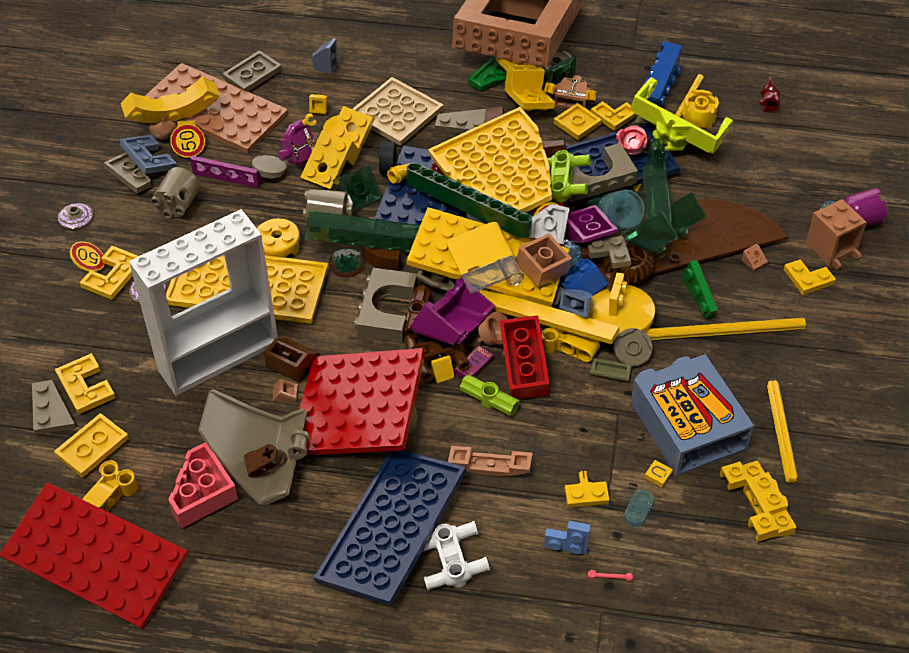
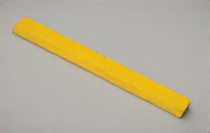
M480 287L478 290L496 306L494 310L519 318L538 315L540 324L608 344H612L619 333V326L588 317L585 318L577 314Z

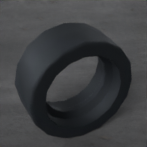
M382 141L379 151V173L387 174L390 168L396 165L397 145L396 142Z

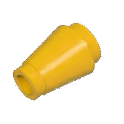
M409 164L391 167L387 172L390 182L399 184L407 178L406 167Z

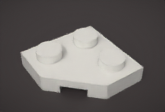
M550 204L532 217V234L530 238L537 239L550 233L559 244H563L569 208Z

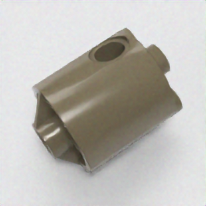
M180 167L172 168L153 194L151 203L167 219L181 217L185 214L198 193L200 182L190 171Z
M317 189L305 191L307 207L303 209V219H306L309 225L345 227L353 217L354 204L347 192Z

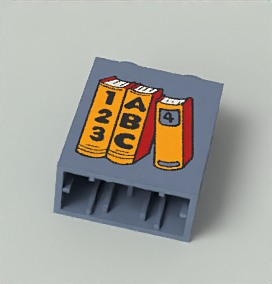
M706 354L693 359L687 356L681 357L674 361L670 367L659 371L647 369L639 373L634 379L631 405L676 476L748 450L754 425Z

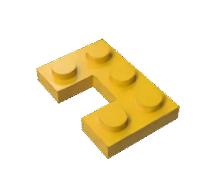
M111 246L103 255L102 262L114 268L107 276L90 270L80 282L81 288L113 300L133 276L129 261L139 256Z
M92 353L55 369L78 415L115 399V394L107 380L89 388L83 380L100 372L99 365Z

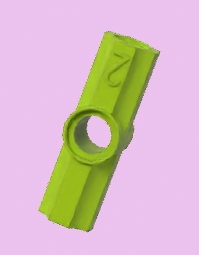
M466 375L460 385L461 391L480 400L482 406L486 408L494 407L509 416L514 415L517 411L520 400L500 391L495 383H484L471 375Z

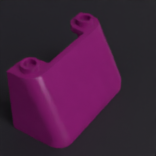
M461 277L456 281L452 290L449 289L445 296L435 304H432L430 301L424 304L412 322L410 329L417 334L441 342L460 345L470 332L492 314L496 306Z

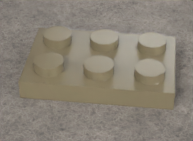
M259 50L224 72L223 79L233 86L249 92L280 72L282 65Z

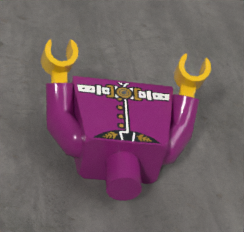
M309 113L304 120L300 119L288 126L284 138L280 140L283 149L277 152L278 158L281 161L287 159L289 163H295L297 166H306L316 144L309 125L313 126L317 121H308L310 117H313V114Z

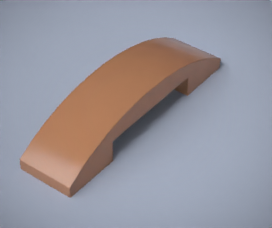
M451 446L448 462L464 466L466 471L490 476H513L530 472L533 453L512 451L511 456L476 453L472 452V447Z

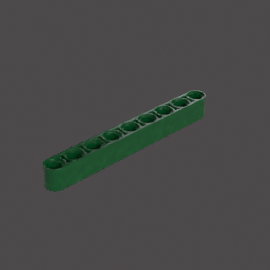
M411 163L407 165V184L487 223L497 222L502 230L519 238L531 236V215L421 164Z

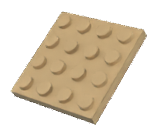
M391 77L355 106L353 110L373 117L375 120L371 130L401 146L443 110V104Z

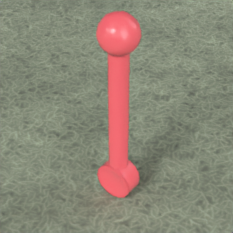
M595 570L588 572V578L591 580L601 577L632 581L634 578L632 573L622 575L596 573Z

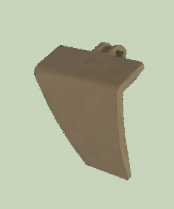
M215 389L210 390L198 429L204 441L225 469L259 505H268L289 495L296 460L306 456V444L310 440V434L303 431L307 414L305 409L296 410L280 417L245 404ZM267 444H272L286 454L285 463L281 467L275 468L260 477L251 478L248 476L244 461L246 453L255 451Z

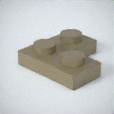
M623 236L595 239L586 242L590 259L609 256L612 269L631 266V259Z

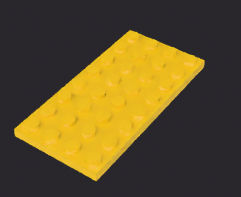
M428 207L407 258L406 265L458 280L462 276L446 241L486 224ZM502 230L515 258H517L520 246L535 240V238L530 237L519 238ZM561 246L568 253L569 248ZM516 260L507 268H500L497 263H494L462 277L470 284L552 307L560 277L537 287L516 263Z
M224 255L172 279L166 293L168 305L190 308L228 290L230 283ZM265 255L275 319L312 324L329 269L328 263Z

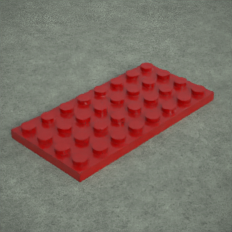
M46 483L0 552V557L143 630L189 552L50 483Z

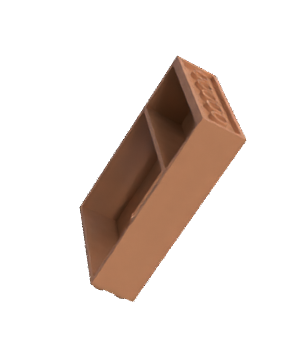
M466 0L454 17L452 48L547 68L581 9L582 0ZM487 9L535 19L537 22L529 24L514 20L506 21L505 18L482 13Z

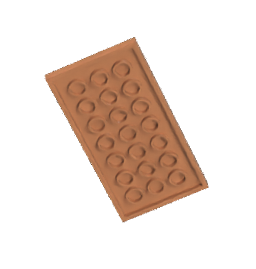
M183 63L178 65L145 95L150 97V99H159L161 96L174 93L182 94L187 91L186 88L196 83L201 77L215 82L220 97L201 112L178 121H196V126L203 134L247 154L288 115V109Z

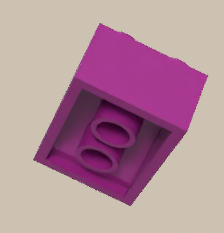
M597 205L568 213L565 235L571 242L585 243L618 232L617 227Z

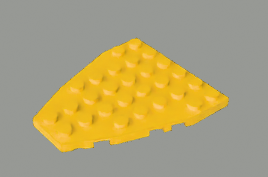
M521 107L428 149L430 157L445 176L526 213L552 200L549 163L543 149L539 130Z

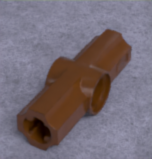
M419 285L414 289L403 334L406 336L420 337V334L412 331L410 326L424 304L430 299L431 290L426 286Z

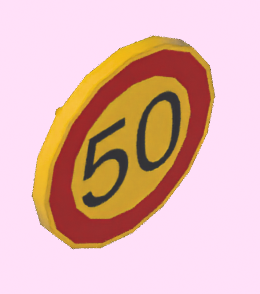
M183 124L173 131L171 146L177 155L191 158L202 152L205 146V137L197 126Z
M76 242L72 245L70 258L80 269L87 272L90 270L98 272L105 265L102 262L103 253L95 245L88 242Z

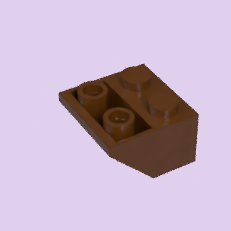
M289 338L274 339L264 351L266 367L299 382L310 369L314 359L320 356V353Z

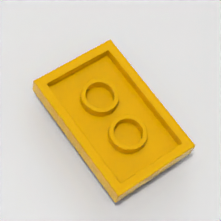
M100 413L58 447L54 453L57 458L83 478L124 444L129 437L126 432Z

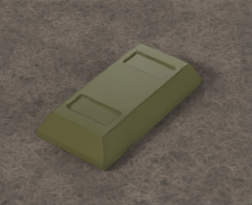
M593 358L590 375L628 382L632 365Z

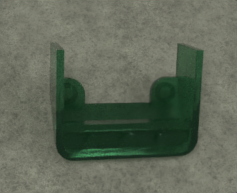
M693 192L649 216L622 236L626 242L651 253L655 251L658 254L666 249L665 245L688 233L689 227L705 219L707 216Z

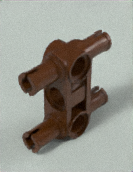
M408 335L403 339L407 349L423 348L425 351L421 379L424 382L433 379V373L430 370L432 360L450 355L451 362L456 361L459 370L466 371L471 366L466 357V349L463 342L460 345H451L438 340H432L417 344L413 335Z

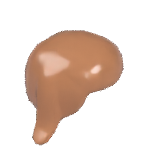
M164 117L162 122L150 124L149 131L155 139L163 141L170 139L173 131L178 126L176 123L168 120L167 117Z

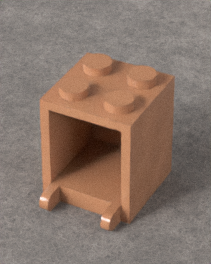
M841 199L813 213L806 244L828 266L833 265L836 269L842 267L839 261L851 255L855 259L861 258V253L858 249L866 221Z

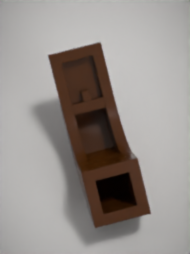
M368 217V222L364 224L363 230H359V249L362 257L373 267L399 271L401 259L400 246L385 245L375 239L376 218Z

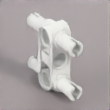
M474 521L458 527L441 524L432 533L422 552L433 548L438 549L444 569L440 573L424 577L428 591L445 584L457 588L462 587L472 578V575L490 570L486 557L470 563L465 562L459 546L460 539L478 534ZM456 572H461L459 575H453Z

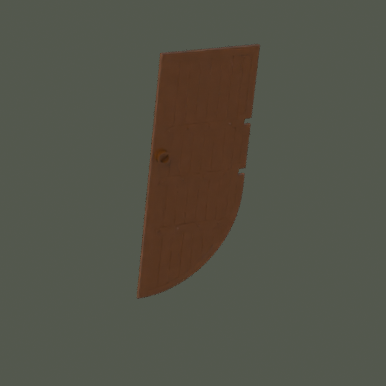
M698 199L667 205V210L659 207L628 215V220L624 217L612 219L610 221L617 227L618 232L597 239L623 236L625 243L630 241V243L634 244L637 242L638 245L643 244L645 248H649L654 260L652 274H649L650 276L688 266L690 261L697 260L699 263L744 251L755 244H758L760 247L786 240L789 237L774 221L752 208L729 201ZM575 242L582 255V243ZM598 268L602 275H604V268Z

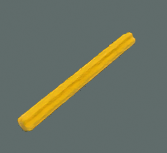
M776 380L769 381L767 388L785 480L787 483H795L798 476L779 383Z

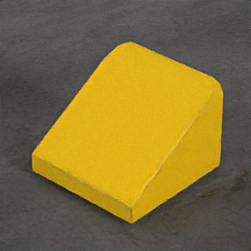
M450 355L431 361V372L436 383L454 378Z

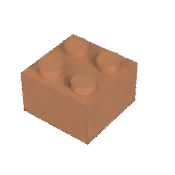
M550 233L520 246L516 258V263L537 287L567 274L572 261L570 255Z

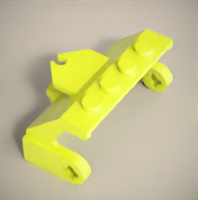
M652 77L649 78L634 96L631 109L634 110L633 113L656 125L653 137L658 147L660 148L662 144H666L665 151L683 150L688 143H691L708 153L714 154L721 145L722 139L730 130L733 120L726 117L717 135L714 136L648 101L647 99L653 93L658 82Z

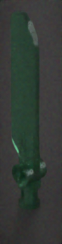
M653 138L647 143V148L649 149L648 162L642 169L648 231L654 235H662L669 229L672 221L665 165L667 153L662 149L663 143L661 140Z

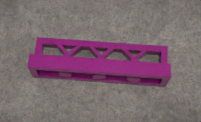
M196 156L190 158L194 175L258 188L264 178L258 173L257 169Z

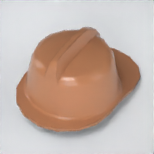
M498 311L486 317L478 327L480 335L478 342L483 341L488 346L503 344L500 320H507V317Z

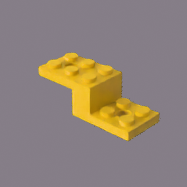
M495 57V60L507 71L504 90L523 110L532 111V109L546 111L554 109L555 102L542 90L545 73L542 67Z
M343 106L331 133L321 131L300 178L333 191L345 163L354 166L375 119ZM355 124V130L348 132L349 126ZM326 164L327 170L320 172V167Z

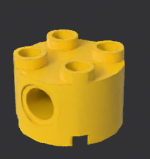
M695 90L690 95L688 93L684 101L683 119L699 128H711L716 120L719 105L718 98L716 96L714 98L712 96L713 93L705 90Z

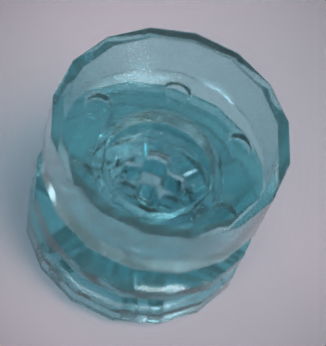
M620 190L606 194L598 205V208L618 230L636 226L641 222L645 211L642 198L632 190Z

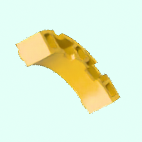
M201 77L196 83L186 88L187 91L182 94L174 93L161 96L159 99H150L148 96L130 93L121 103L125 118L132 121L160 123L164 117H167L168 120L176 122L206 109L220 97L215 82Z

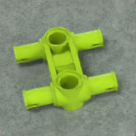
M560 150L551 158H547L549 168H552L550 176L552 199H555L557 202H565L572 195H587V183L572 184L575 167L591 166L590 154L575 156L566 150Z

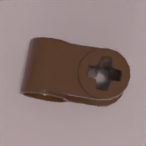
M267 444L244 455L247 473L251 478L260 477L275 468L281 467L286 460V454L272 444Z

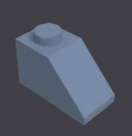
M335 38L320 46L313 53L312 62L315 70L332 74L338 66L337 40Z
M580 289L562 290L559 308L587 318L592 293Z

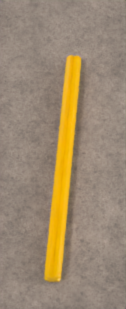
M805 318L653 328L647 329L645 332L651 340L805 329L806 321Z

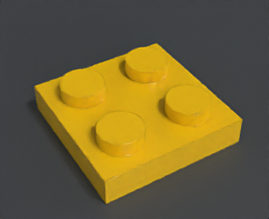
M576 103L555 117L554 124L575 139L580 140L602 124V119Z

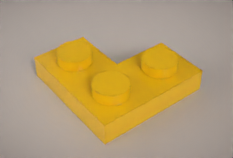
M602 101L591 109L593 114L602 119V123L614 131L638 116L633 113L634 110L631 109V105L627 102L614 110Z
M801 259L784 265L783 270L802 295L835 285L836 279L827 267L810 272Z

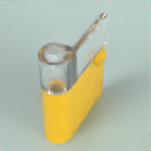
M497 222L488 223L446 241L470 294L503 280L508 285L513 286L522 282L524 274Z

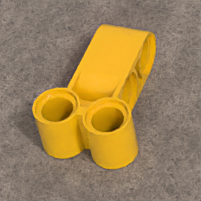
M546 328L541 333L544 352L548 354L559 350L581 361L590 362L600 348L598 340L557 328Z
M105 461L99 469L102 477L82 500L108 512L122 495L132 496L137 492L138 484L134 473L128 469L120 471L115 461Z

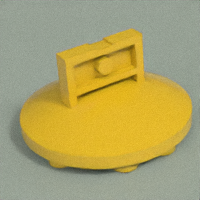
M616 273L612 291H609L606 285L591 296L588 318L619 326L618 334L629 328H637L645 332L653 323L655 306L652 299L643 290L624 282L623 273Z

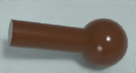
M606 272L603 275L609 283L607 285L609 291H612L615 280L612 277L613 272Z

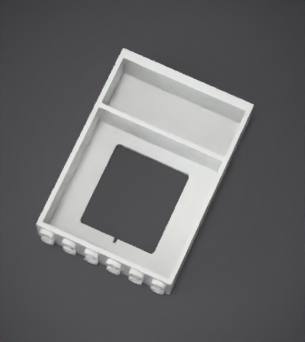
M242 209L129 261L157 369L175 396L259 355L268 348L274 339H278L262 235ZM224 255L230 288L171 316L164 283Z

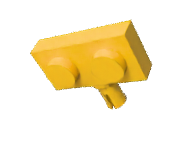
M587 471L578 473L580 478L579 484L565 485L567 508L609 504L606 482H588Z

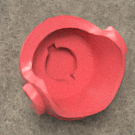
M629 126L624 130L621 129L616 136L618 144L621 143L628 155H637L644 148H647L648 138L646 132L639 126Z

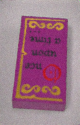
M478 345L467 356L471 365L470 368L466 371H461L457 366L454 369V373L461 378H464L466 375L476 377L494 359V354Z

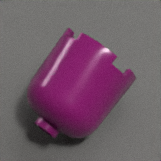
M878 188L852 194L844 199L866 221L865 227L885 223L883 218L887 217L885 200H880L879 194H881V191Z

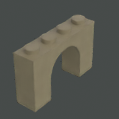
M621 143L604 148V162L610 170L607 174L589 176L582 173L578 167L573 169L572 184L587 183L588 193L587 195H572L569 198L571 202L637 184L638 170Z
M379 268L372 269L371 275L367 276L368 287L363 290V303L359 304V317H356L354 322V328L357 329L358 337L403 343L406 316L383 313L374 306L378 301L388 297L412 300L414 289L417 287L416 273Z

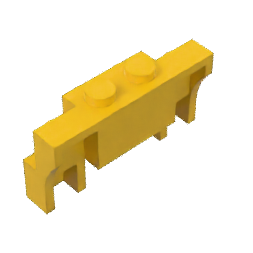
M758 460L744 465L741 462L721 467L720 476L721 478L726 477L728 490L744 486L743 492L756 513V516L749 518L748 526L755 528L757 542L777 536L786 537L795 533L796 525L787 512L788 501L786 497L782 496L776 480L772 479L769 472H764Z

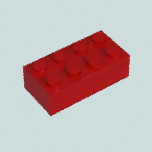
M539 316L500 320L510 396L516 399L550 395Z

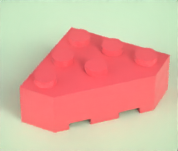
M205 442L187 452L183 468L180 469L176 479L173 493L171 492L168 500L172 514L182 529L238 500L233 481Z

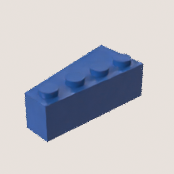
M666 41L662 42L661 52L657 53L655 64L652 65L649 77L645 81L646 83L651 77L658 81L653 93L647 100L659 107L664 105L666 96L670 93L671 85L674 86L676 75L679 76L681 71L679 63L682 46Z

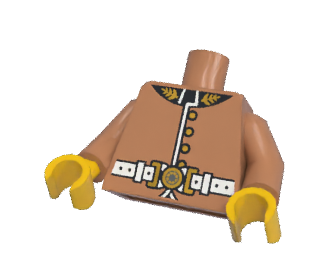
M574 75L572 78L565 77L561 83L556 85L552 83H546L544 92L554 96L555 107L569 109L578 103L585 108L586 100L588 102L596 101V91L587 87V82L582 80L579 75Z

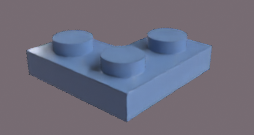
M569 521L567 532L547 528L544 547L586 555L590 525Z

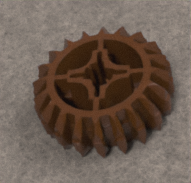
M630 241L626 243L631 259L630 267L612 269L609 256L604 257L605 273L613 272L612 277L614 279L616 273H623L624 282H627V284L629 282L634 284L637 281L643 282V279L648 278L649 274H652L654 260L652 252L649 251V248H645L643 244L638 245L637 242L634 244L630 243Z

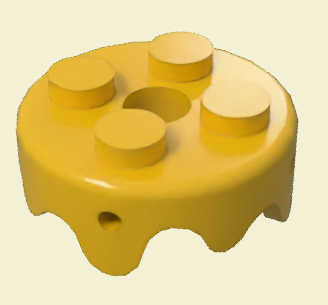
M271 219L258 226L257 229L262 235L265 255L286 258L291 253L293 255L298 254L300 232L293 222L286 219ZM280 235L281 237L274 238L273 236Z

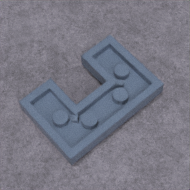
M152 135L120 140V146L144 174L168 171L177 165L169 154L152 156L150 151L159 150L160 145Z

